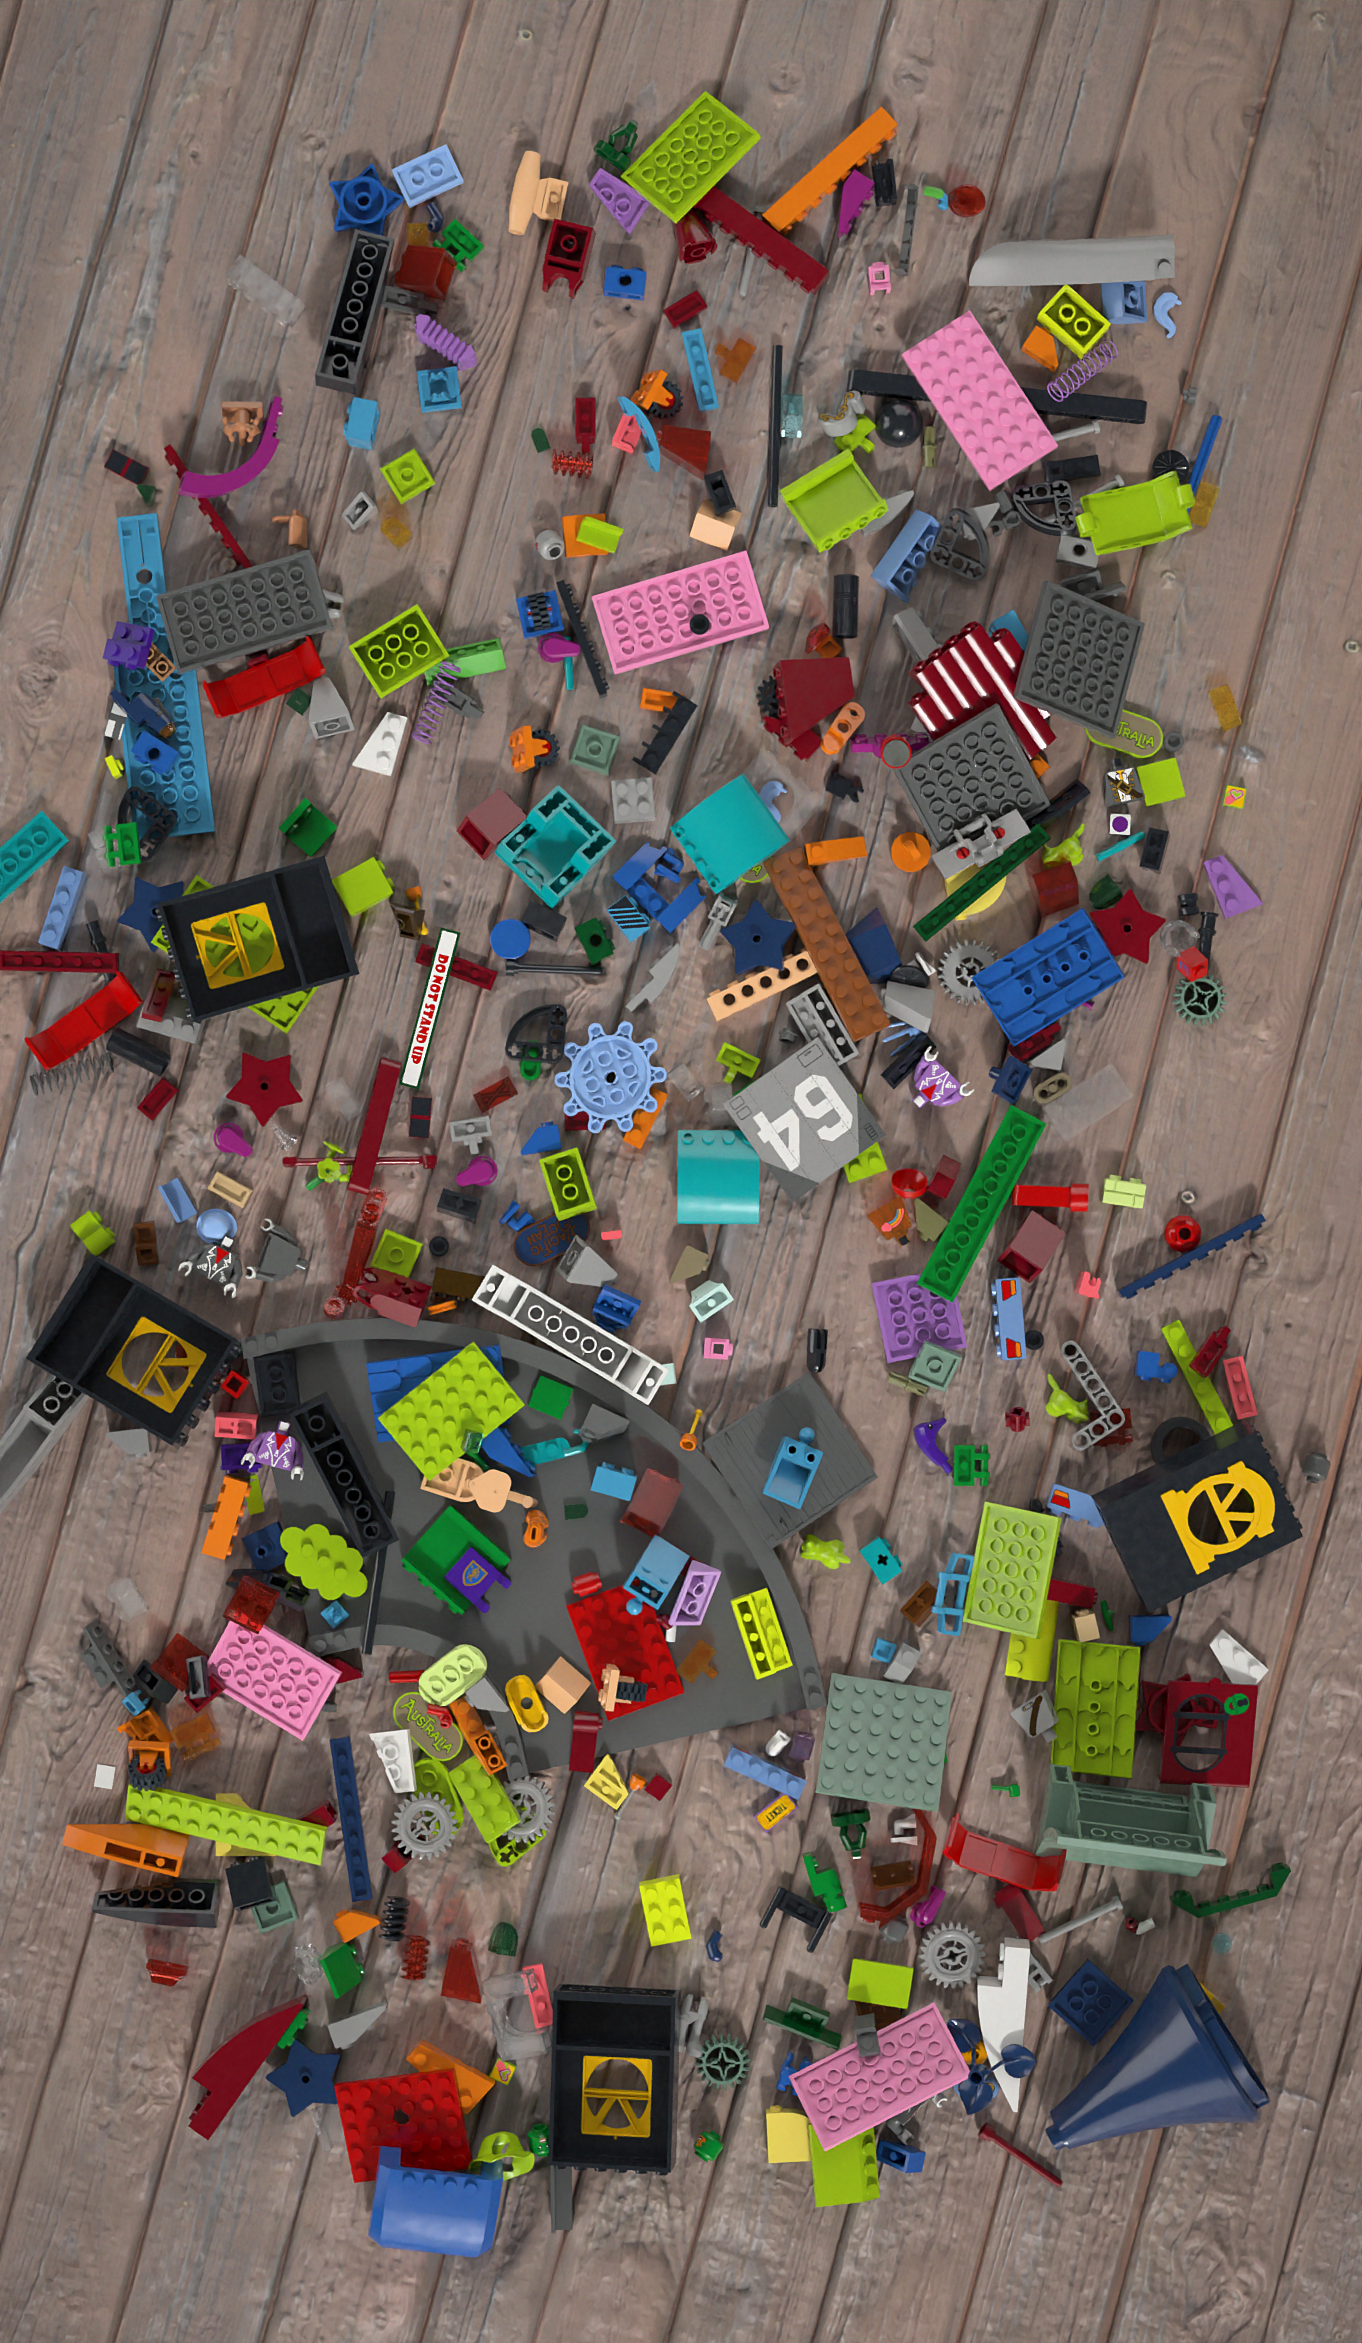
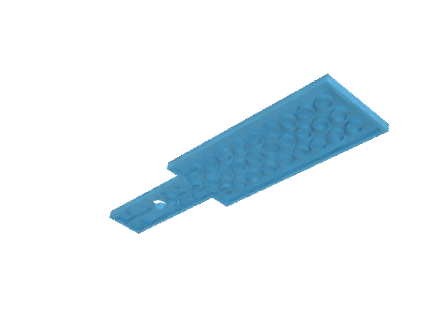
M158 514L117 518L129 623L154 629L152 643L175 665L156 595L167 592ZM142 569H148L152 573V580L147 584H141L137 580V574ZM119 664V667L114 666L116 690L119 693L123 691L129 697V703L141 693L150 698H159L173 722L164 733L158 735L146 726L145 723L138 728L127 716L122 731L128 789L133 786L139 787L176 815L177 825L167 838L216 832L197 670L179 675L175 669L162 682L147 666H145V669L136 668V671L124 668L122 664ZM143 730L181 754L168 775L164 772L160 775L151 769L153 765L148 762L142 764L134 759L135 754L131 750ZM153 750L150 753V758L157 759L160 755L159 750ZM139 791L137 793L132 792L131 801L137 799L143 804L145 800L138 796ZM149 803L146 806V811L149 814H153L157 810L155 803ZM130 804L132 823H138L140 841L154 821ZM161 809L160 814L155 819L158 820V817H161L165 821L164 825L167 823L171 825L173 822L171 820L172 816L166 817L162 814L164 809ZM153 831L150 839H161V833Z

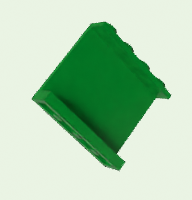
M450 1505L401 1561L404 1563L402 1567L410 1574L414 1572L419 1576L417 1580L425 1587L429 1585L434 1590L433 1594L440 1601L443 1599L449 1603L448 1608L455 1614L459 1612L462 1615L472 1602L444 1577L467 1550L472 1547L499 1572L512 1558L453 1505Z

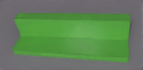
M500 638L446 649L450 656L443 661L459 667L462 671L458 673L446 668L441 669L457 679L505 669L506 665ZM441 662L424 672L428 686L434 685L433 681L438 680L436 674H444L439 670L440 666H444ZM438 675V677L443 678L447 682L455 680L446 676Z

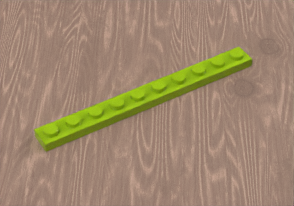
M1180 1320L1160 1328L1214 1435L1232 1427L1233 1424L1209 1377L1203 1379L1188 1366L1197 1353ZM1242 1488L1251 1508L1254 1510V1502L1251 1495Z

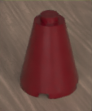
M693 208L677 223H674L678 257L681 262L684 260L686 264L697 263L706 259L705 255L709 252L712 255L716 251V240Z

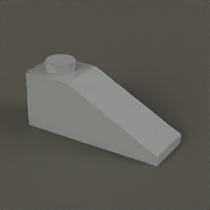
M387 2000L329 2021L327 2026L335 2049L339 2047L346 2049L353 2046V2042L387 2008Z

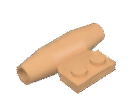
M525 151L516 173L509 206L508 229L510 233L516 235L525 234L532 213H535L540 219L552 222L554 218L561 220L568 182L550 177L540 180L541 155L537 152Z

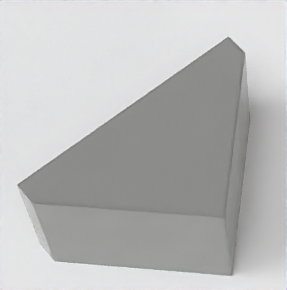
M363 490L341 515L350 527L356 530L377 514L378 509Z
M1064 1039L1060 1040L1031 1060L1029 1065L1060 1071L1066 1041Z

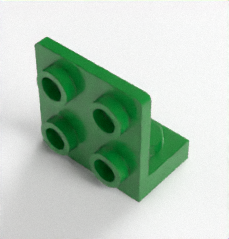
M304 798L278 829L312 857L337 829V826Z

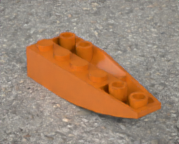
M67 1824L62 1845L119 1863L178 1877L182 1872L190 1835L147 1824Z

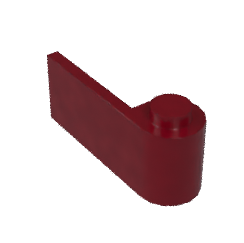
M575 1710L569 1771L593 1773L598 1729L602 1730L603 1717H599L600 1713Z
M1008 1884L994 1893L996 1896L993 1898L994 1903L998 1909L1003 1908L1021 1939H1029V1942L1046 1932L1018 1886Z

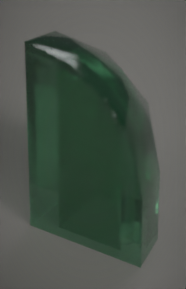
M1108 874L1100 879L1089 893L1091 906L1098 910L1114 905L1123 897L1119 887Z
M500 1922L492 1932L488 1951L498 1955L515 1957L518 1946L517 1931L511 1924Z

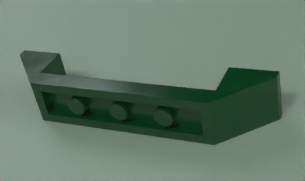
M1283 1862L1271 1865L1272 1868L1267 1869L1271 1885L1268 1886L1267 1883L1260 1884L1251 1891L1248 1889L1239 1890L1233 1896L1228 1894L1217 1897V1900L1211 1902L1203 1900L1198 1902L1197 1906L1194 1905L1192 1894L1184 1889L1173 1892L1174 1895L1169 1896L1174 1905L1197 1918L1276 1897L1289 1876L1291 1869L1287 1864H1283Z

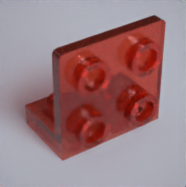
M244 1575L222 1616L255 1634H259L281 1593Z
M177 1633L150 1668L183 1692L189 1685L186 1659L206 1656L208 1660L209 1655L180 1633Z

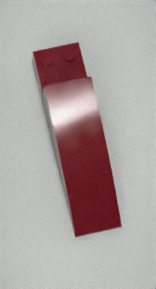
M305 1994L256 2016L227 2037L209 2054L192 2077V2079L208 2090L200 2101L203 2104L198 2103L189 2116L191 2122L188 2127L205 2139H210L303 2007L307 1999Z

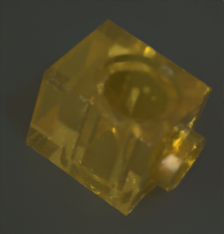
M396 516L392 519L390 517L381 524L382 528L380 531L382 535L398 551L413 538L412 533ZM392 528H399L401 530L397 536H391L390 531Z

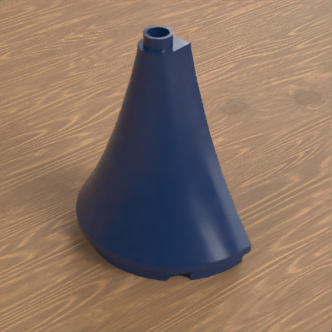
M1188 1963L1177 1970L1174 1966L1167 1965L1161 1969L1147 1997L1106 2055L1077 2087L1050 2111L1054 2124L1047 2127L1045 2131L1054 2148L1059 2151L1064 2147L1070 2150L1093 2142L1152 2129L1219 2122L1254 2123L1260 2120L1262 2115L1261 2107L1270 2103V2097Z

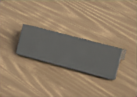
M550 2166L551 2234H556V2230H573L572 2167L555 2169L554 2166Z

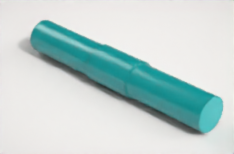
M564 637L565 640L572 641L571 637ZM565 657L566 690H574L573 657Z
M1140 831L1096 854V858L1100 862L1146 838L1143 831Z

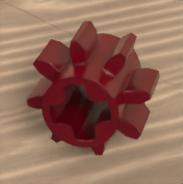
M1022 1407L1011 1408L1010 1413H1005L1006 1427H1010L1014 1432L1023 1431L1025 1426H1030L1029 1412H1025Z

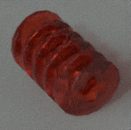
M554 449L551 468L554 475H557L559 470H561L562 476H565L567 471H569L570 477H573L575 472H577L578 478H581L583 473H585L586 479H589L593 470L594 454L589 459L588 453H585L584 457L581 458L580 452H577L576 456L573 457L572 451H569L568 455L565 456L564 450H561L560 454L557 455L556 449Z
M405 1935V1938L411 1941L404 1943V1946L410 1949L403 1951V1954L409 1957L402 1959V1962L408 1965L401 1968L402 1971L407 1973L400 1977L408 1980L426 1978V1973L423 1971L427 1970V1965L424 1963L428 1962L426 1954L429 1953V1949L426 1946L430 1945V1941L419 1935Z

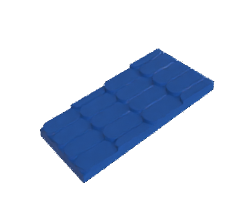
M1083 907L971 978L1014 1047L1125 978V975Z
M500 1344L479 1347L505 1379ZM463 1349L373 1361L366 1364L378 1442L395 1441L378 1420V1417ZM509 1417L499 1426L509 1425L511 1418Z

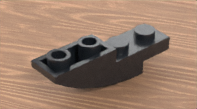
M234 1569L225 1584L258 1600L263 1601L266 1596L299 1612H302L310 1597V1593L292 1586L294 1580L263 1570Z

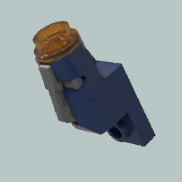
M114 689L110 693L114 703L138 728L145 723L160 738L163 737L165 740L176 732L175 723L159 698H150L141 693L129 703L130 699L123 691L119 693Z

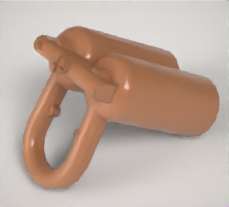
M293 510V515L274 516L272 518L274 523H289V546H293L294 549H307L308 522L304 515L300 513V510Z

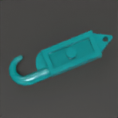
M580 1429L573 1430V1433L579 1434ZM559 1437L521 1448L524 1451L523 1457L525 1460H529L533 1465L580 1454L588 1448L589 1443L583 1440L581 1445L570 1447L569 1442L565 1438Z

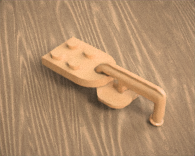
M461 1458L455 1460L430 1481L424 1476L420 1489L461 1502L476 1500L481 1509L491 1512L501 1511L505 1506L506 1500L520 1503L525 1508L536 1507L538 1504L535 1498L510 1491L512 1481L508 1474L494 1469L484 1473L476 1463Z

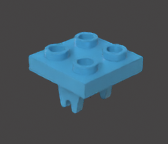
M457 366L417 371L422 413L462 408Z

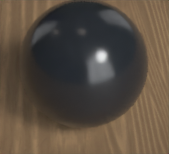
M902 399L891 400L885 403L877 412L874 423L876 425L875 431L879 439L886 445L894 448L907 447L913 444L921 434L923 427L921 413L909 401Z

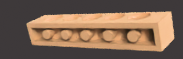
M806 948L801 949V954L795 957L793 954L784 957V968L790 973L787 979L779 977V970L764 967V971L759 974L755 971L745 976L746 980L739 983L736 980L728 984V989L722 992L720 989L709 993L710 997L706 1000L716 1021L718 1022L818 974ZM798 960H805L808 963V968L805 970L798 969L796 965ZM763 977L770 978L771 986L768 988L762 987L760 979ZM744 986L752 987L753 994L747 997L742 994ZM725 995H733L735 998L734 1004L726 1005L723 1001Z

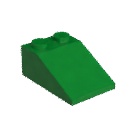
M342 1941L326 1948L320 1959L335 1999L359 1984L364 1978L363 1974H365L363 1964L361 1962L358 1963L355 1955L358 1954L354 1943L350 1944L349 1941L346 1943Z

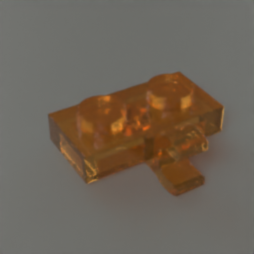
M738 338L732 351L719 344L715 354L726 360L719 375L737 384L757 347L741 338Z
M700 1639L676 1672L691 1684H693L702 1671L714 1680L719 1672L708 1665V1662L717 1650Z

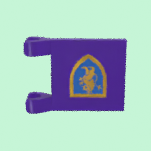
M472 1547L467 1550L444 1577L483 1613H487L490 1606L481 1599V1596L495 1580L505 1589L511 1585V1581L500 1573Z

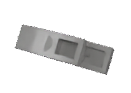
M901 490L892 498H888V496L882 497V500H886L889 511L882 517L869 522L866 527L855 532L861 530L862 536L866 537L888 525L908 506L914 496L913 490Z
M678 943L675 946L671 944L663 952L665 956L661 960L657 958L649 966L651 968L649 974L653 979L650 980L648 978L640 986L642 990L638 994L634 992L626 1000L628 1003L626 1008L631 1013L645 999L653 1004L666 988L679 958L680 945Z

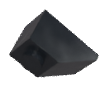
M143 1660L132 1675L152 1697L167 1704L180 1688L168 1675L147 1660Z

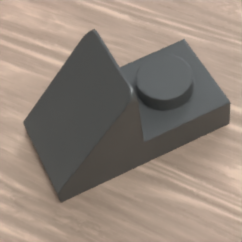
M874 2013L854 2016V2031L857 2037L859 2056L879 2055L880 2049Z

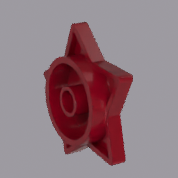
M1129 889L1114 908L1089 913L1090 918L1100 931L1104 942L1114 957L1125 954L1144 964L1149 962L1150 938L1166 922L1165 918L1144 911L1132 889ZM1125 925L1130 926V932L1127 933L1124 931L1123 928Z
M242 1053V1078L230 1090L226 1098L250 1106L260 1125L265 1127L280 1107L303 1102V1098L290 1081L292 1056L286 1055L266 1062L247 1053ZM266 1082L268 1084L267 1090L261 1089L262 1083Z
M1186 1673L1175 1680L1191 1681V1676ZM1142 1680L1141 1685L1145 1707L1136 1722V1730L1159 1732L1164 1737L1168 1684ZM1194 1699L1186 1702L1180 1709V1711L1208 1713ZM1179 1718L1176 1746H1181L1190 1727L1207 1719Z

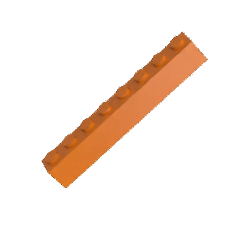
M881 106L762 214L763 222L780 235H787L793 229L792 225L796 221L801 222L808 215L807 211L812 207L814 209L822 203V198L826 194L831 195L837 189V184L841 180L845 182L852 174V170L856 167H862L867 161L866 158L871 153L873 155L882 148L881 144L885 140L890 141L897 134L898 124Z

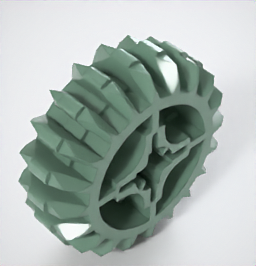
M1210 974L1207 979L1205 975L1193 982H1190L1188 979V982L1180 979L1179 982L1182 987L1180 985L1174 987L1179 991V993L1172 994L1173 997L1178 998V1000L1172 1001V1004H1179V1007L1174 1011H1182L1183 1013L1179 1018L1182 1019L1187 1016V1024L1192 1019H1194L1193 1026H1197L1199 1020L1201 1026H1205L1206 1019L1209 1024H1212V1016L1215 1019H1219L1220 1016L1217 1011L1220 1013L1225 1011L1220 1005H1227V1001L1221 1000V998L1227 997V993H1220L1225 987L1223 985L1218 988L1219 979L1212 982L1213 974ZM1195 983H1204L1212 990L1203 992ZM1190 986L1192 997L1188 1002L1184 1003L1185 991ZM1197 994H1199V996H1204L1208 994V996L1202 1000V1004H1200V1002H1195L1193 1004L1191 1003L1198 997ZM1215 995V1005L1210 1012L1208 1010V999ZM1196 1006L1204 1015L1193 1014L1187 1008Z
M721 2033L719 2034V2040H716V2037L712 2035L711 2043L707 2039L704 2040L707 2047H701L703 2056L696 2057L700 2059L695 2062V2065L700 2067L697 2069V2073L703 2074L701 2077L702 2081L709 2079L707 2082L708 2086H711L714 2082L716 2090L719 2088V2084H722L723 2090H726V2084H730V2087L734 2088V2081L737 2084H741L739 2076L746 2078L747 2074L744 2071L750 2070V2066L746 2064L750 2062V2058L745 2057L749 2054V2051L746 2049L742 2050L745 2046L743 2042L737 2045L739 2041L737 2037L731 2041L730 2034L727 2035L726 2039H723V2034ZM719 2047L718 2055L707 2059L708 2054L713 2049ZM725 2047L733 2049L739 2057L735 2058L728 2055ZM721 2053H723V2057L726 2061V2065H724V2071L722 2070L721 2063L718 2062L722 2058ZM735 2064H739L737 2070L727 2076V2070L735 2066ZM707 2066L717 2068L720 2071L721 2077L711 2073Z

